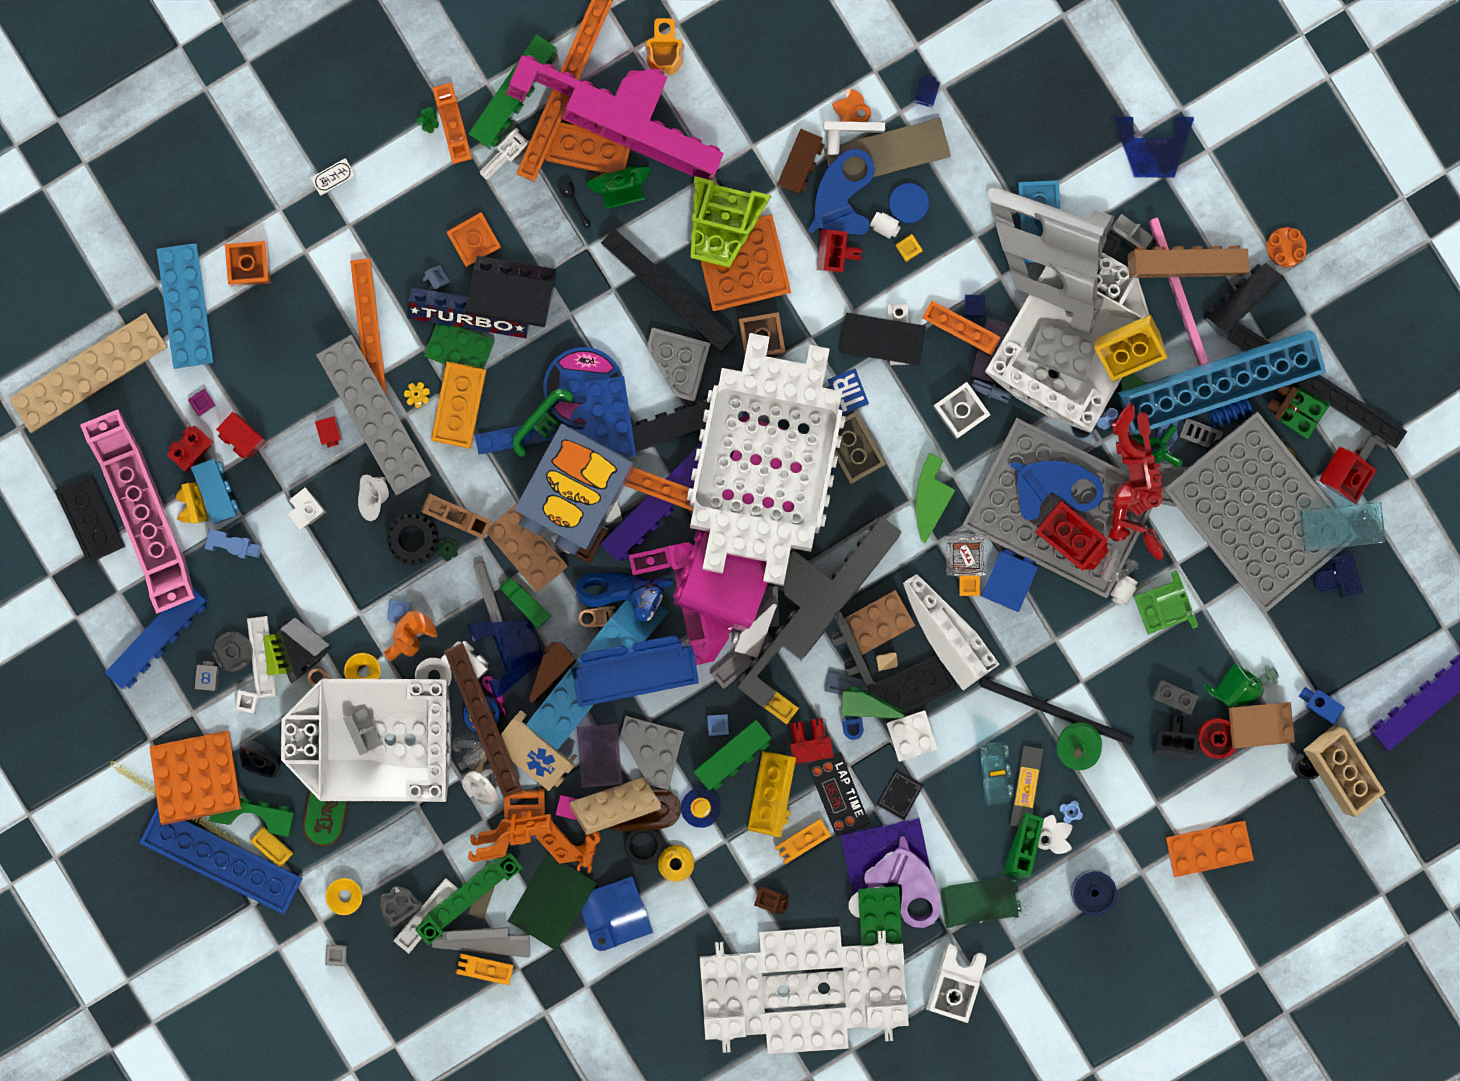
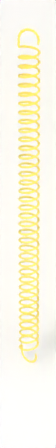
M127 770V771L124 773V774H125V778L128 777V776L130 777L132 771L127 775V772H128V770ZM141 778L137 782L135 780V784L138 783V786L143 785L145 779L140 784ZM154 786L149 790L151 794L156 793V790L152 792ZM201 817V818L199 819V820H200V821H199V825L202 824V823L204 824L206 818L201 822V819H202V817ZM215 825L211 829L209 827V831L212 830V833L217 832L219 826L215 830ZM227 833V834L223 837V839L225 838V840H228V839L230 840V838H231L232 835H230V836L226 839V837H227V835H228V833Z

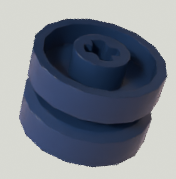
M1087 870L1075 877L1071 885L1070 894L1073 903L1080 911L1088 915L1099 916L1106 914L1113 908L1117 900L1118 891L1115 882L1110 876L1099 870ZM1093 889H1096V891H1098V894L1093 895L1092 897L1091 891Z

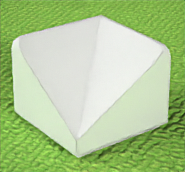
M238 690L234 710L256 714L259 694Z

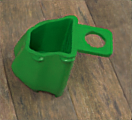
M1238 663L1232 666L1216 689L1205 683L1203 684L1210 695L1223 701L1228 707L1247 706L1264 693L1263 685L1258 681V678Z

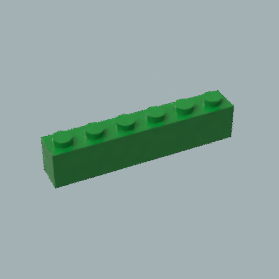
M536 34L522 56H532L537 59L538 63L552 65L558 54H556L557 48ZM519 60L469 132L471 138L489 150L492 146L495 148L501 140L500 134L503 130L507 131L513 122L511 118L515 113L519 114L524 106L522 101L505 94ZM535 81L532 82V85L529 89V92L527 94L528 98L532 95V93L535 90V87H533L536 83Z

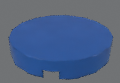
M905 183L898 186L892 192L889 199V209L892 216L902 223L912 224L920 221L926 215L929 208V198L926 191L913 183Z

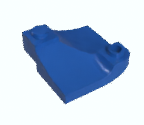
M633 876L593 889L581 909L591 943L598 951H605L653 933ZM600 937L605 938V944H599L598 939Z

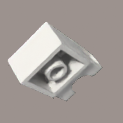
M948 943L941 958L926 1010L968 1023L986 963V955L978 953L974 955L970 965L961 967L956 961L957 947L954 944ZM954 991V995L957 998L956 1000L952 999V1002H950L949 994H952Z

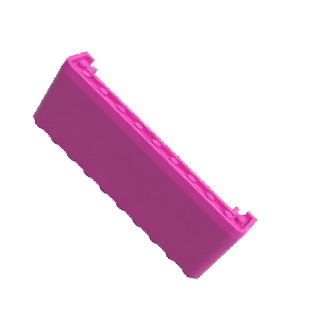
M744 415L739 417L738 420L740 422H747L750 416ZM758 420V423L761 426H767L769 424L767 422ZM735 450L730 453V458L733 461H739L742 458V454ZM754 454L750 457V462L753 465H759L762 462V458ZM774 458L770 461V466L773 469H779L782 466V462L780 459ZM794 462L790 465V470L793 473H799L802 470V466L800 463ZM727 489L723 491L722 497L729 501L733 499L734 493ZM747 493L743 495L742 501L749 505L754 502V497L752 494ZM767 497L763 499L762 504L765 508H772L774 501L772 498ZM786 501L783 503L782 508L785 512H792L794 504ZM698 530L694 537V541H696L695 546L689 551L687 560H689L687 568L685 567L682 570L680 576L682 579L680 587L678 586L674 592L673 597L675 600L673 604L738 631L749 629L755 620L768 584L763 582L767 562L727 554L723 574L702 570L710 532Z

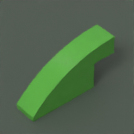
M931 453L928 454L922 467L915 500L918 533L921 542L924 544L927 542L955 492L951 487L935 479L944 460Z

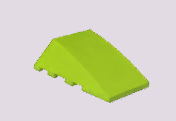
M694 176L691 258L730 268L772 196L756 191L747 193L719 186L712 180Z

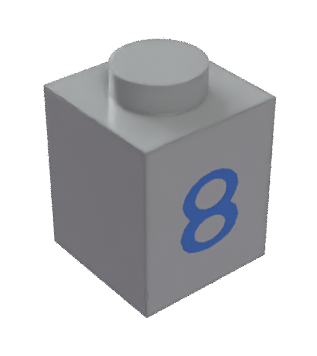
M203 661L202 665H197L195 689L218 690L220 668L215 666V662Z

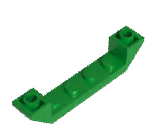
M510 852L505 854L504 857L489 862L429 911L415 931L427 946L443 934L442 929L504 878L507 881L523 869Z

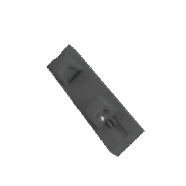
M839 612L834 615L839 629L831 633L830 636L835 646L846 643L853 659L844 664L848 675L860 673L865 684L868 685L873 680L842 613Z

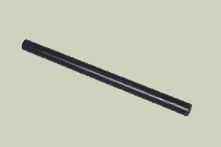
M983 678L980 687L1070 723H1087L1093 726L1099 734L1131 746L1134 737L997 682Z

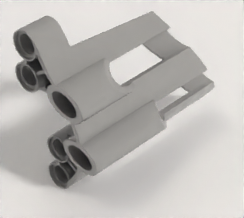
M996 187L987 190L996 219L995 224L1009 264L1015 288L1072 312L1071 328L1091 334L1096 323V317L1100 313L1104 301L1103 298L1097 296L1098 264L1101 261L1103 247L1107 238L1106 235L1112 227L1114 216L1093 210L1089 218L1086 219ZM1010 210L1040 220L1043 225L1042 236L1039 237L1016 229ZM1024 258L1055 270L1062 279V287L1058 289L1030 279Z

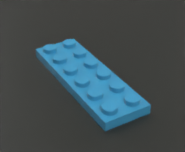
M198 244L157 249L173 369L213 364L214 358Z

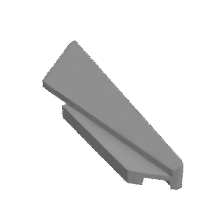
M509 927L444 930L443 934L432 942V947L529 958L530 936L529 934L509 935Z

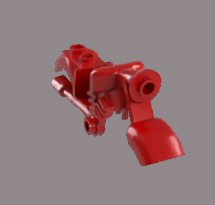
M1130 402L1121 411L1119 417L1116 418V422L1112 423L1114 435L1118 434L1119 442H1116L1117 454H1121L1122 463L1127 464L1129 467L1130 477L1127 482L1120 485L1114 492L1113 528L1108 537L1115 541H1121L1131 534L1129 529L1143 533L1144 543L1149 553L1155 559L1161 561L1163 558V545L1158 540L1155 531L1147 528L1146 525L1126 519L1127 509H1130L1139 516L1152 507H1158L1163 500L1161 495L1163 490L1160 486L1162 485V480H1160L1162 474H1160L1159 469H1155L1160 468L1161 465L1154 463V455L1151 452L1149 439L1151 430L1148 414L1140 412L1137 415L1139 433L1143 436L1144 446H1142L1131 437L1128 430L1135 415V407Z

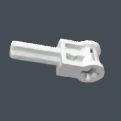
M518 128L514 129L497 147L499 152L480 171V174L486 180H489L508 160L512 163L524 152L530 140H526L519 133Z

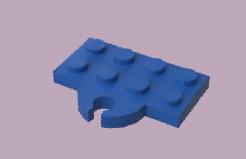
M624 376L584 382L587 402L579 405L573 411L570 422H575L577 419L582 418L586 421V426L582 430L573 429L626 458L637 457Z

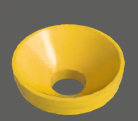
M358 653L347 660L344 667L345 679H380L381 667L374 656L367 653ZM366 665L369 668L370 673L367 677L359 676L358 668L360 666Z
M668 846L661 852L658 858L659 871L669 881H683L691 875L694 869V857L684 846ZM673 858H679L682 861V867L679 870H673L670 867V861Z
M340 878L332 882L325 895L328 907L338 915L352 914L360 907L363 899L360 886L355 881L347 878ZM342 890H348L351 893V899L348 902H343L340 899L339 894Z

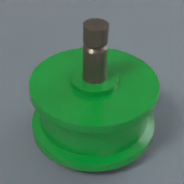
M1082 722L1073 723L1065 727L1060 733L1057 743V754L1061 762L1073 770H1086L1097 763L1102 751V738L1099 732L1093 726Z

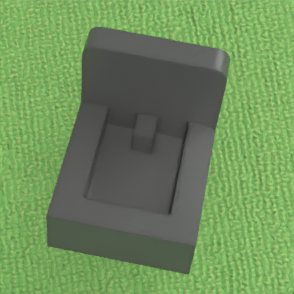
M1369 436L1365 442H1360L1355 452L1362 459L1366 460L1374 446L1382 451L1386 450L1388 446L1384 444L1385 440L1379 436Z

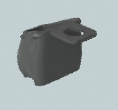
M394 886L389 893L383 894L380 898V913L385 918L389 927H394L399 923H402L405 927L422 907V902L416 899L410 890L399 886Z

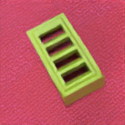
M276 634L263 636L268 676L287 674L277 641L276 644L272 645L271 643L272 640H276Z

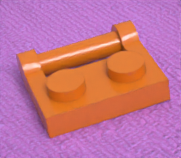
M545 788L519 791L505 797L504 819L511 820L512 814L515 813L517 817L527 816L528 811H532L533 817L545 815ZM538 798V804L511 805V799Z

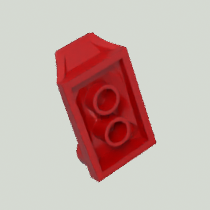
M1062 501L1049 512L1035 531L1036 534L1082 571L1086 569L1094 570L1109 552L1107 547L1108 539Z

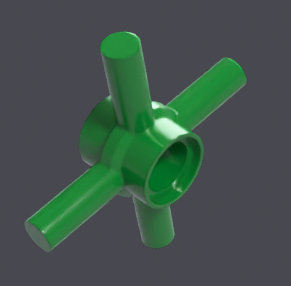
M1170 424L1160 439L1151 438L1150 444L1152 455H1154V462L1159 463L1166 460L1179 468L1183 461L1168 453L1166 443L1177 430L1175 425ZM1138 434L1131 435L1136 442L1144 446L1143 437Z

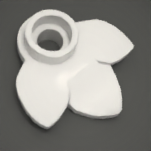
M1054 815L1044 818L1038 847L1043 850L1050 849L1056 854L1070 851L1072 848L1065 839L1071 833L1072 825L1065 822L1056 823ZM1043 836L1048 837L1047 843H1042L1041 838Z

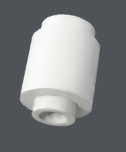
M877 212L870 224L874 231L888 239L891 236L896 237L901 228L898 226V220L883 212L882 214Z
M1123 575L1122 578L1118 579L1110 593L1113 597L1111 600L1120 606L1123 603L1128 604L1137 589L1136 585L1138 582L1127 575Z

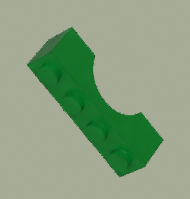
M240 798L242 809L210 815L209 818L210 822L231 825L239 815L253 813L265 821L268 833L289 837L292 833L296 812L291 811V807L279 805L278 809L271 807V803L259 801V805L252 804L251 799Z

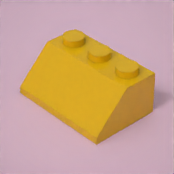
M1151 315L1095 339L1094 349L1112 382L1167 359L1160 332Z

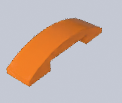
M452 82L433 87L452 164L472 160Z

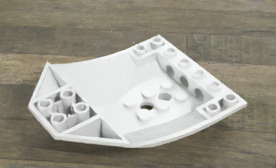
M1103 252L1097 271V296L1103 298L1104 301L1101 311L1096 317L1092 333L1088 334L1071 328L1072 312L1029 294L985 371L1014 397L1052 419L1089 433L1092 432L1122 378L1111 381L1096 351L1084 382L1058 372V378H1051L1048 374V371L1051 369L1027 359L1041 322L1095 343L1096 338L1149 316L1139 279L1129 278L1128 267ZM1048 266L1045 267L1038 279V282L1058 289L1063 285L1058 273Z
M321 679L282 718L281 760L320 801L446 802L451 766L452 728L447 679ZM366 709L381 741V746L363 755H359L343 718L359 710ZM388 734H393L396 737V742L392 746L388 745L385 741ZM409 734H413L416 737V742L412 746L406 742V737Z

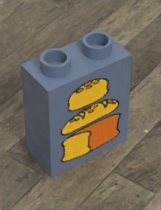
M561 424L514 509L523 515L519 525L539 536L544 527L559 534L554 544L573 555L577 554L580 547L591 549L637 463L577 430Z

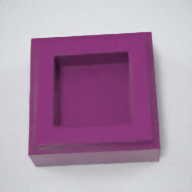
M205 389L188 399V402L199 417L216 406Z

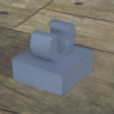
M440 265L424 272L426 276L422 279L423 281L429 280L432 284L428 290H436L450 283Z

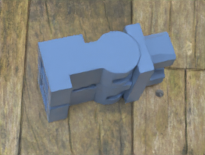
M209 529L205 549L217 551V547L227 549L229 553L237 555L239 558L248 559V556L259 558L262 546L252 544V539L229 538L230 534Z

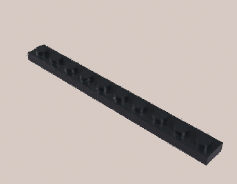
M1239 322L1233 327L1226 338L1244 351L1270 343ZM1321 375L1295 383L1321 400L1324 399L1329 402L1330 407L1373 435L1379 436L1395 449L1408 432Z

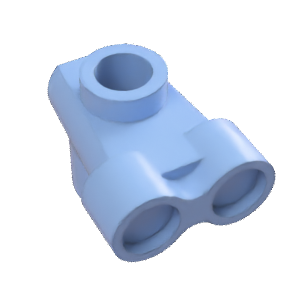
M1111 407L1105 408L1096 425L1103 430L1108 429L1112 426V423L1116 422L1118 411Z

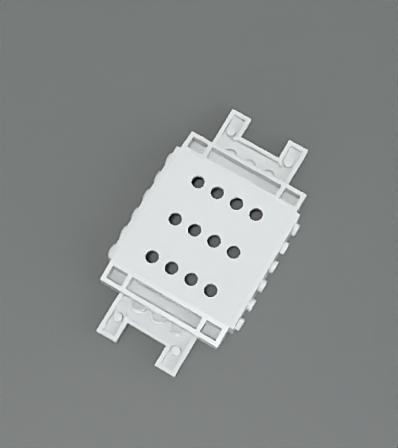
M750 333L742 372L722 368L719 385H714L713 391L709 390L707 402L710 403L709 410L705 409L703 422H707L705 430L701 429L699 441L703 442L702 448L697 449L695 461L699 462L697 469L693 468L691 480L695 481L694 487L689 488L687 500L691 501L690 508L693 509L690 528L710 532L702 570L723 574L727 554L767 562L763 582L783 586L790 549L795 548L811 552L814 533H819L820 526L824 527L826 515L823 514L824 506L828 507L830 495H827V489L832 487L834 475H830L832 467L836 468L838 456L834 455L835 448H840L842 436H838L839 428L843 429L845 416H842L843 410H839L842 391L822 388L829 348L810 345L806 364L767 357L770 337ZM744 411L749 414L750 418L747 422H740L738 420L740 412ZM765 415L769 418L770 422L767 426L759 425L758 418ZM785 419L789 422L790 426L787 430L779 429L778 422ZM805 423L809 426L810 430L807 434L799 433L798 426ZM732 451H739L742 454V458L739 461L731 460L730 453ZM757 454L761 456L762 462L759 465H753L750 462L752 455ZM772 459H780L782 466L779 469H773L770 466ZM792 463H800L802 470L799 473H793L790 470ZM727 489L734 493L733 499L729 501L722 497L723 491ZM747 493L752 494L754 497V502L749 505L742 501L743 495ZM764 498H772L774 506L772 508H765L762 504ZM784 502H792L794 510L792 512H785L782 508Z

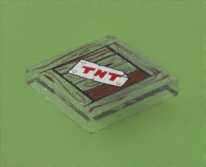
M946 534V575H987V534Z

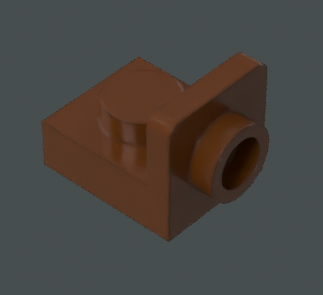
M760 886L754 906L773 913L783 914L789 904V895Z

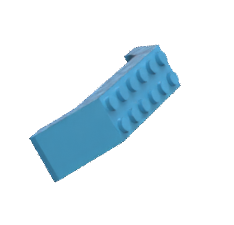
M626 599L526 725L556 750H559L594 706V704L578 706L571 669L581 667L580 658H582L584 653L618 646H625L629 649L633 648L635 643L646 641L668 614V611L660 604L650 620L639 621L634 618L633 603Z

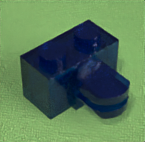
M1353 553L1331 558L1332 569L1318 573L1313 580V584L1318 591L1324 592L1338 589L1340 598L1363 593Z

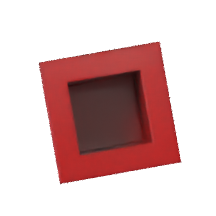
M332 416L315 421L321 445H327V448L339 445L338 441L343 439L337 418Z

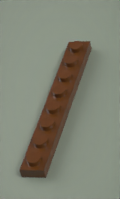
M461 643L444 650L503 798L521 791V785L464 644Z

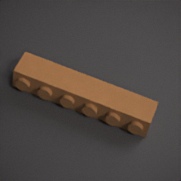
M1239 245L1229 246L1228 249H1222V246H1212L1210 249H1203V246H1194L1191 249L1177 246L1173 247L1172 250H1165V247H1154L1153 250H1146V247L1134 248V251L1127 254L1129 278L1243 276L1250 273L1248 249H1241Z

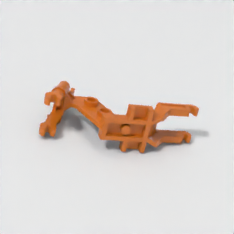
M528 811L527 816L517 817L515 813L512 814L511 820L502 819L495 830L479 832L478 838L471 835L470 842L475 846L496 843L490 847L478 848L476 855L469 851L468 859L471 862L504 857L509 842L511 845L531 842V836L536 835V838L558 863L578 861L577 871H580V867L583 866L588 867L587 873H590L593 856L596 852V844L600 842L601 835L599 831L588 835L585 834L584 844L575 846L553 823L551 814L533 817L532 811Z

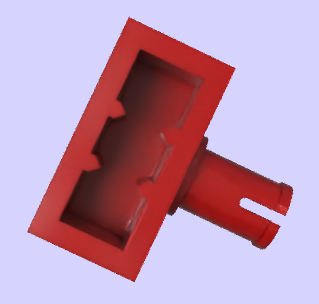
M821 230L817 270L843 272L844 259L860 261L862 256L854 255V253L862 254V249L846 247L847 232Z

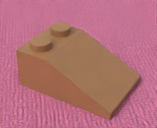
M1291 702L1229 708L1233 748L1295 742Z

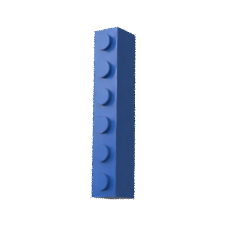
M193 586L195 599L161 612L107 669L105 674L121 689L132 688L138 681L136 677L140 673L145 674L151 668L150 662L154 658L159 659L165 653V646L168 643L172 645L179 638L178 633L182 628L186 630L193 623L192 618L196 613L200 615L207 608L205 604L208 600Z

